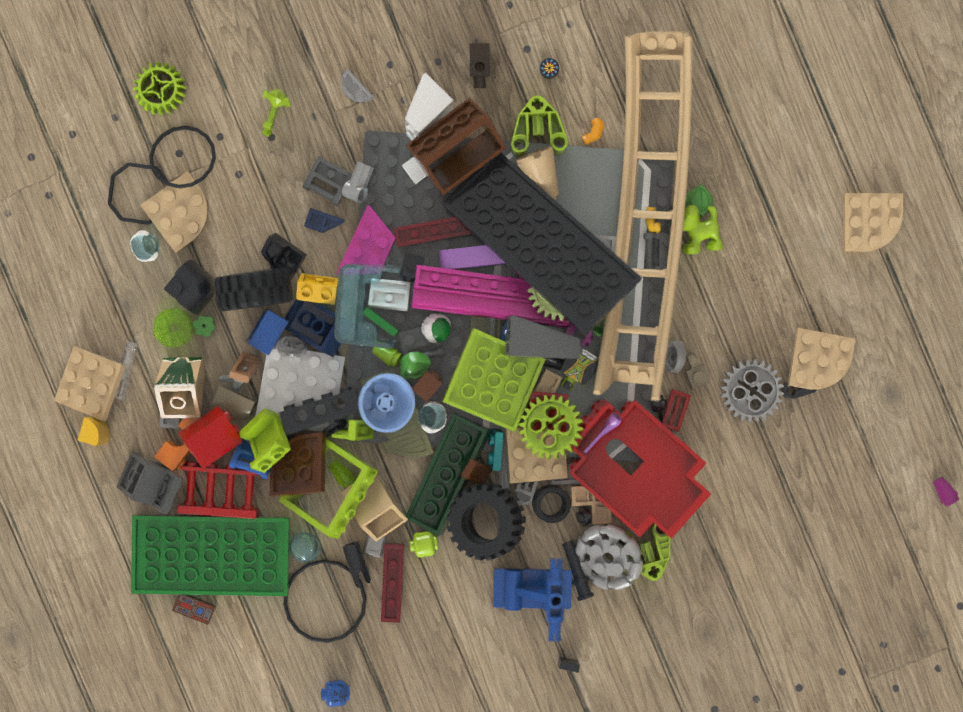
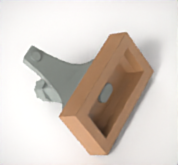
M242 352L230 370V374L220 376L219 381L234 382L232 384V391L239 392L241 385L250 381L260 364L261 357Z

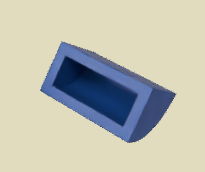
M265 308L247 338V343L269 355L287 326L288 321Z

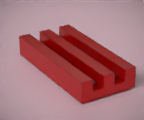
M674 389L671 390L667 408L661 420V423L666 428L677 432L680 431L691 395ZM675 394H676V395H678V396H677V399H676V402H675V405H674V408H673V412H672V415H671L669 424H666L667 418H668V415H669V412H670V409H671V406H672V403H673V400H674V397H675ZM683 396L685 397L684 403L675 427L673 426V423L679 408L681 398Z

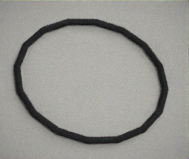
M319 560L308 563L293 574L289 581V588L298 574L314 565L322 563L338 565L350 572V569L336 561ZM360 580V589L363 597L361 615L355 625L342 636L330 639L314 638L299 630L289 614L287 606L288 596H284L283 605L287 620L297 633L311 641L329 643L344 639L357 629L365 615L367 598L363 583Z

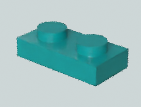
M492 428V434H489L488 439L491 453L487 455V464L490 465L493 471H501L504 432L499 428Z

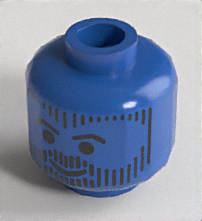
M343 680L327 681L325 688L321 689V700L325 701L328 707L344 706L350 700L349 685H346Z

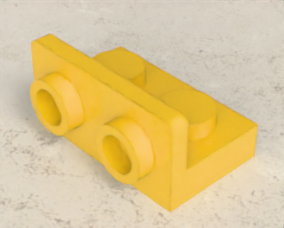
M301 273L297 282L296 299L335 305L340 278Z

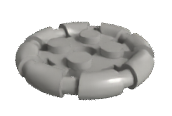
M602 524L592 526L584 531V535L580 536L576 543L575 551L579 557L584 575H587L592 581L591 583L599 588L622 590L632 585L633 580L638 579L643 567V560H641L640 556L642 555L641 549L637 541L618 526L611 524L607 526H602ZM621 539L626 544L622 546L618 540ZM605 553L612 554L614 560H608ZM585 554H590V558H585ZM610 576H614L615 580H610Z

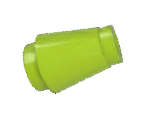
M379 343L372 350V354L389 367L392 366L394 368L398 366L403 355L398 349L380 345Z

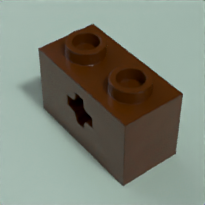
M427 370L412 390L427 402L443 384L441 381L442 376L435 370L432 372Z

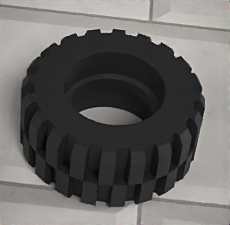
M287 268L216 277L214 280L217 308L220 312L288 303L293 299L290 272Z
M483 483L464 489L461 494L454 498L455 503H451L449 510L452 512L447 514V521H450L447 529L448 532H452L453 536L450 538L453 543L457 542L458 546L456 548L460 552L465 550L466 556L469 558L475 556L476 560H493L512 551L515 548L514 546L519 544L521 541L520 535L524 534L525 527H522V524L526 522V516H522L521 512L524 511L523 505H518L519 498L516 495L511 496L512 491L510 489H503L500 484ZM480 503L491 505L500 516V532L494 539L488 540L481 537L473 526V511Z

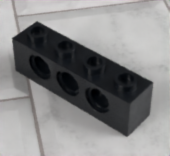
M350 386L340 389V394L334 396L330 392L321 395L322 399L314 401V398L302 401L303 405L295 407V404L283 407L284 411L279 412L286 435L360 413L357 388L352 390ZM341 398L344 400L345 407L343 409L336 408V399ZM322 404L326 407L324 415H319L316 412L317 405ZM300 410H304L307 413L305 421H301L297 417Z

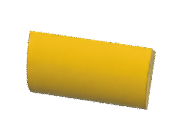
M92 416L84 417L78 441L95 446L108 443L109 428L106 422Z

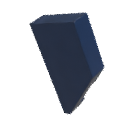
M310 208L304 227L325 233L343 224L345 220Z

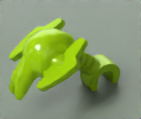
M265 89L262 97L266 98L272 105L267 121L263 124L264 130L262 135L268 137L272 133L278 107H291L289 98L285 97V93L280 89H274L271 92Z

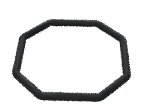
M126 163L111 176L108 205L121 221L149 225L153 223L151 220L146 221L122 217L111 203L114 180L118 174L129 166L151 169L150 165ZM154 166L160 177L168 181L161 170Z

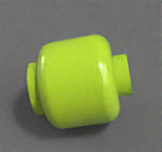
M429 531L416 532L413 535V540H409L411 552L415 551V555L418 558L433 556L435 550H438L437 535H433Z

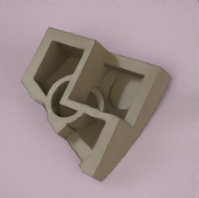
M219 385L208 412L219 406L223 412L226 410L233 420L249 419L257 401Z

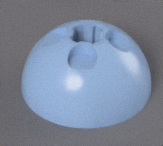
M390 373L380 374L368 380L361 389L358 398V408L362 419L369 427L379 432H394L405 426L412 417L415 408V396L410 384L401 376Z

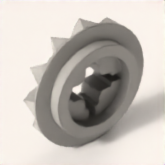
M284 336L278 339L276 348L278 353L283 354L284 357L291 356L293 358V356L300 357L305 355L308 350V344L297 336Z

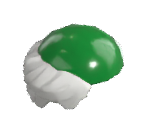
M430 314L425 318L424 323L421 324L422 334L432 343L446 340L451 332L450 320L443 314Z

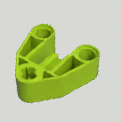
M533 96L518 115L511 142V152L516 157L523 156L528 151L529 119H532L533 136L540 137L544 136L543 119L547 118L549 146H552L555 155H561L567 149L568 138L559 115L541 96ZM534 104H538V107H540V109L536 110ZM559 140L564 144V146L561 148L555 147L554 142ZM521 142L525 145V148L518 150L514 145Z
M654 523L651 525V531L658 557L655 558L651 541H644L639 544L644 559L641 574L652 581L662 577L670 559L671 538L663 531L657 532V525ZM624 529L626 531V534L632 537L631 533L628 530ZM652 566H654L656 569L654 570L655 574H651L649 572L651 571Z

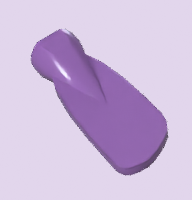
M612 412L607 418L599 435L584 450L585 453L589 451L600 437L622 422V419L616 413Z

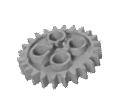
M746 359L744 365L741 362H737L738 368L731 366L732 373L725 372L728 379L721 380L726 384L720 387V389L725 390V393L721 394L720 397H726L722 404H729L726 410H734L733 417L740 414L739 420L743 421L746 416L747 422H751L752 417L755 422H759V416L766 420V413L772 416L773 412L771 409H779L776 402L782 403L778 396L784 395L783 392L779 391L784 385L778 384V381L782 379L781 377H775L778 371H770L772 365L764 367V361L757 365V359H753L750 364L749 360ZM748 372H752L754 376L751 382H747L745 379ZM738 380H741L748 387H754L753 390L766 398V401H762L755 394H750V390L741 386ZM765 383L769 385V391L766 394L761 390L762 385ZM737 388L742 389V396L740 398H736L734 395V391ZM756 399L758 407L753 410L750 407V402Z

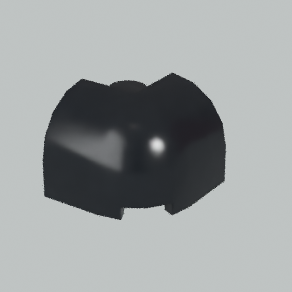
M188 260L174 273V277L164 287V290L184 308L193 314L199 315L214 295V282L211 275L194 260Z

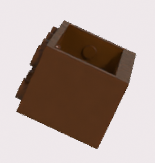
M470 97L406 144L428 179L442 195L452 190L456 185L467 179L472 173L506 149L505 144L487 114ZM481 126L485 129L484 132L434 169H429L428 166L474 131Z

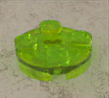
M175 308L165 309L154 320L153 335L164 346L178 347L191 339L194 328L190 316L185 311ZM175 322L178 331L171 333L169 325Z

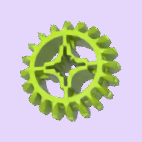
M156 62L154 67L152 63H149L148 70L142 67L144 73L136 74L140 79L133 80L138 85L132 88L134 92H137L134 98L139 100L138 105L144 106L146 112L150 110L151 114L155 115L158 111L159 115L163 116L165 110L167 114H171L170 108L172 107L174 110H177L178 108L175 104L179 103L182 105L183 102L180 100V97H186V94L181 92L187 90L185 85H181L185 82V79L180 78L182 73L176 71L173 65L169 67V64L166 62L163 65L160 62ZM158 74L169 75L173 80L161 81ZM151 79V85L146 88L148 81ZM159 84L162 86L161 94L157 91ZM174 87V92L172 96L168 99V93L169 91L173 90ZM158 96L162 103H152L147 97Z

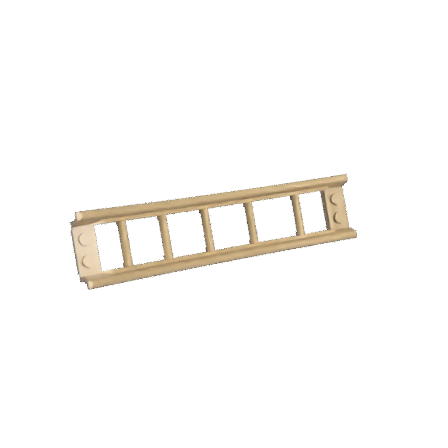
M683 31L644 32L625 36L626 104L624 155L614 253L629 266L634 218L672 220L667 269L632 268L642 277L665 278L659 327L621 324L624 298L606 315L593 394L601 395L610 387L613 381L653 385L651 400L659 401L678 276L690 149L692 36L689 35V32ZM642 60H680V91H642ZM642 99L680 100L678 151L647 152L640 150ZM639 159L677 160L673 211L635 209ZM619 333L657 336L654 364L615 361Z

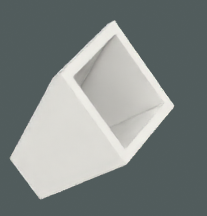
M426 73L421 78L405 117L406 135L411 140L453 110V99Z

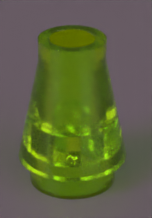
M338 460L329 465L328 468L340 487L342 486L346 489L355 482V474L339 463Z

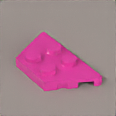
M367 205L338 268L336 273L338 275L380 274L396 240L395 236L369 205Z

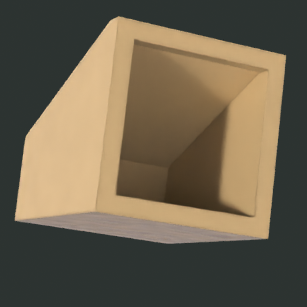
M377 474L374 482L369 486L365 498L359 503L354 515L359 526L376 542L408 520L381 477ZM353 484L341 492L344 498H346Z

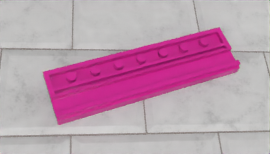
M417 265L412 308L507 320V316H517L539 325L568 328L570 323L565 317L561 321L559 316L553 321L551 314L548 318H545V311L539 314L538 309L540 306L534 308L532 305L536 301L529 300L533 293H528L527 290L532 287L523 279Z

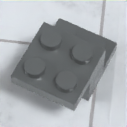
M132 451L117 488L131 500L152 505L159 512L168 514L169 509L173 506L177 490L181 487L183 478L164 464L147 460L139 453Z

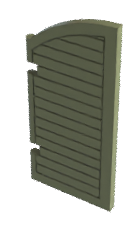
M397 366L396 368L360 380L361 387L363 388L368 380L380 374L390 373L401 376L400 367ZM416 404L413 415L405 426L394 432H379L380 437L386 435L388 438L387 441L383 442L386 453L390 452L403 457H423L434 454L428 435L421 427L423 422Z

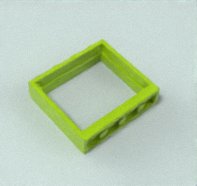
M327 436L325 454L330 448L361 469L359 476L329 527L296 504L301 495L281 496L279 502L328 537L339 539L342 532H345L350 519L354 517L359 503L365 498L366 492L374 482L378 470Z

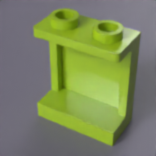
M266 408L258 413L239 432L240 438L250 442L255 458L250 463V467L254 470L265 473L291 450L279 414Z

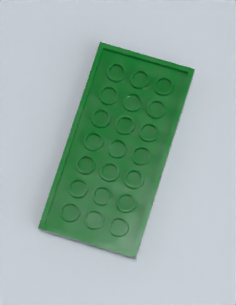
M133 515L131 594L288 596L290 517H257L256 519L223 516Z

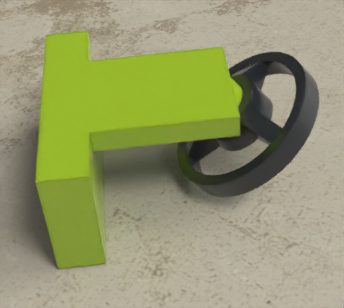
M340 419L322 431L326 433V437L332 435V438L354 441L373 439L374 429L369 427L363 419L349 420L348 430H343L348 424L347 420Z

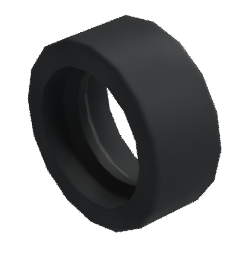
M549 484L542 486L536 491L532 500V507L535 514L543 521L557 523L567 517L570 512L571 501L565 490L556 485ZM548 493H557L562 498V507L554 515L545 514L541 509V500Z

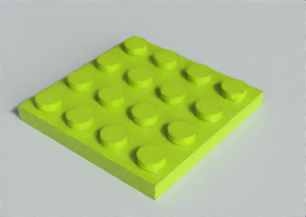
M472 328L442 402L515 432L545 359L542 357L505 356V341Z

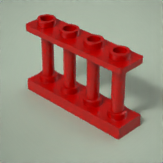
M188 461L187 465L181 466V470L188 471L187 493L184 503L178 505L177 513L250 519L259 517V509L254 508V505H252L254 476H259L258 474L237 467L235 469L231 468L229 464H226V467H218L217 463H211L203 469L198 462ZM196 471L208 472L206 501L203 504H196V501H194ZM215 473H227L226 496L223 506H216L215 502H213ZM235 474L247 475L245 504L242 507H235V504H233Z

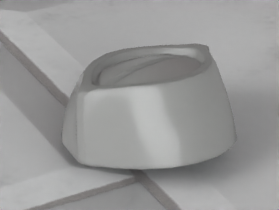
M670 341L667 347L665 368L670 373H679L686 361V349L683 341Z

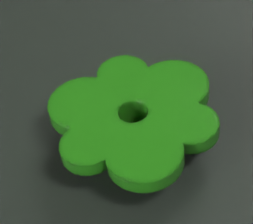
M200 315L198 320H195L192 324L193 328L196 329V334L203 335L204 337H209L212 331L215 330L214 320L211 316L204 317Z

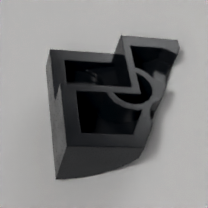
M277 233L268 236L261 250L263 257L270 263V268H287L290 272L291 280L307 254Z

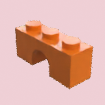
M183 418L178 426L183 430L199 418ZM169 440L164 443L154 458L171 471H175L178 468L181 470V466L187 463L186 457L191 451L185 443L179 446Z

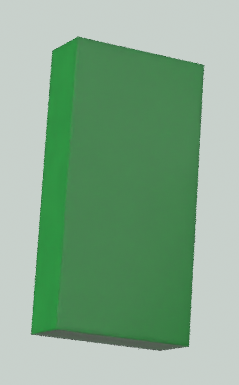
M366 307L363 311L365 316L393 337L400 331L369 307Z

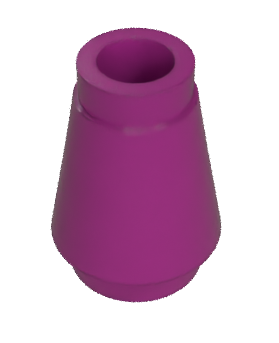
M943 476L933 481L941 504L944 503L947 507L959 500L957 491Z

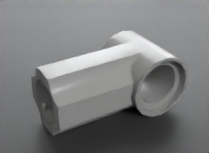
M357 161L351 179L343 186L342 195L357 203H363L368 195L367 185L374 167Z

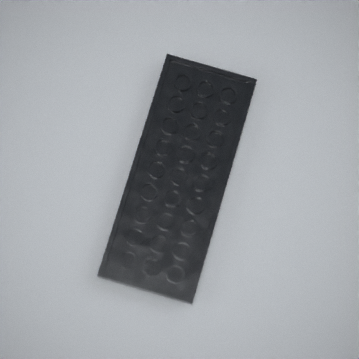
M499 153L498 156H495L483 167L472 173L442 203L443 207L585 336L642 280L639 274L502 153Z

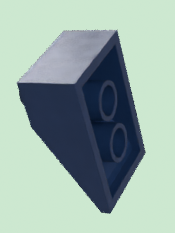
M297 299L285 317L288 321L285 327L286 330L331 357L335 356L353 323L319 303Z

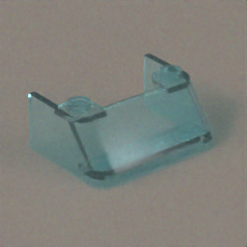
M346 264L341 267L338 278L334 329L335 339L339 343L394 348L396 340L377 339L376 326L370 322H363L366 283H377L382 277V271L400 273L402 271L401 266Z

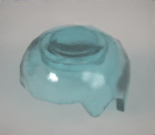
M301 532L290 541V552L298 561L311 562L319 556L321 543L313 534Z

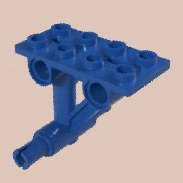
M555 558L550 559V569L495 568L493 606L509 611H519L522 608L543 609L546 611V620L549 623L548 641L554 642L555 633L556 642L561 641V623L564 621V609H571L572 572L571 570H562L563 559L558 558L557 567Z

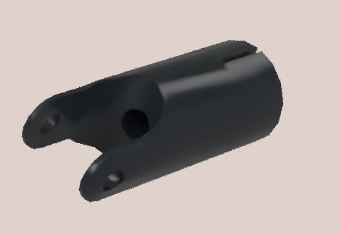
M359 541L342 546L355 586L357 588L361 587L359 571L363 573L365 581L370 583L371 578Z

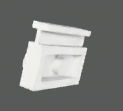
M371 278L368 307L408 311L411 283Z

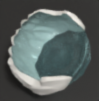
M140 230L130 240L131 251L134 252V256L139 261H154L157 258L160 244L153 234Z
M435 401L426 402L418 412V422L423 430L428 433H435L443 429L447 420L446 409L442 404Z

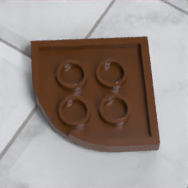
M326 433L302 434L288 440L291 450L271 467L269 496L280 497L325 492Z

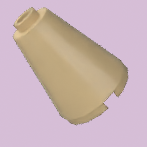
M552 146L537 149L533 153H527L517 158L516 162L520 170L556 200V196L559 195Z

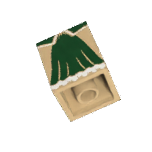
M202 357L163 358L154 388L161 418H201L205 379Z

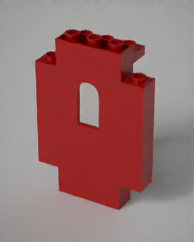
M604 398L601 401L597 400L591 407L593 411L588 416L585 414L581 418L584 423L580 424L579 427H582L584 431L578 432L582 439L575 440L578 446H571L572 450L581 459L580 461L576 459L570 465L571 471L569 474L639 537L654 523L672 539L711 495L707 489L694 479L697 473L706 465V462L635 399L632 402L628 401L622 407V414ZM612 412L616 413L622 419V422L600 437L589 451L585 453L584 450L599 435L607 418ZM613 439L622 441L644 461L632 475L628 474L608 456L606 446L609 441Z

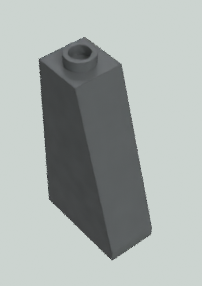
M507 316L505 356L580 359V355L583 352V344L580 343L579 338L517 316Z

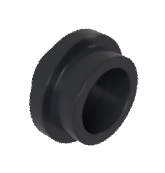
M660 395L659 401L653 400V412L662 414L663 411H666L667 400L664 399L663 395Z
M580 507L578 512H576L577 521L583 526H588V523H592L591 512L589 508Z

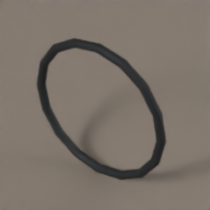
M190 126L171 128L162 133L153 143L149 155L150 168L155 177L167 186L179 189L192 187L205 180L213 170L216 160L215 145L210 137L198 128ZM174 131H195L205 137L211 146L212 159L209 168L202 177L192 183L179 185L166 181L159 176L154 167L153 156L156 146L165 136Z

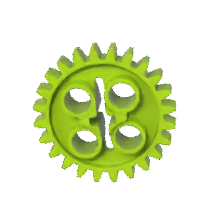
M544 395V401L536 398V405L530 402L532 408L530 410L524 409L528 413L527 416H520L525 420L524 423H519V426L524 428V430L519 431V434L525 435L521 441L523 443L528 442L526 445L527 449L533 447L532 454L535 455L539 451L540 458H543L546 454L548 460L551 459L552 455H554L555 459H558L559 453L566 457L565 451L573 452L571 446H578L575 440L582 439L578 432L584 431L582 427H579L584 422L582 419H577L581 413L574 412L577 408L575 405L569 407L571 404L570 400L563 403L564 398L562 396L559 397L558 401L555 395H552L551 400L546 395ZM551 409H557V415L549 418L548 412ZM565 415V418L559 421L561 416ZM536 422H541V429L534 431L533 425ZM550 423L555 428L553 431H551L548 427ZM566 423L569 424V431L562 433L561 426ZM550 436L554 437L553 445L546 446V439Z

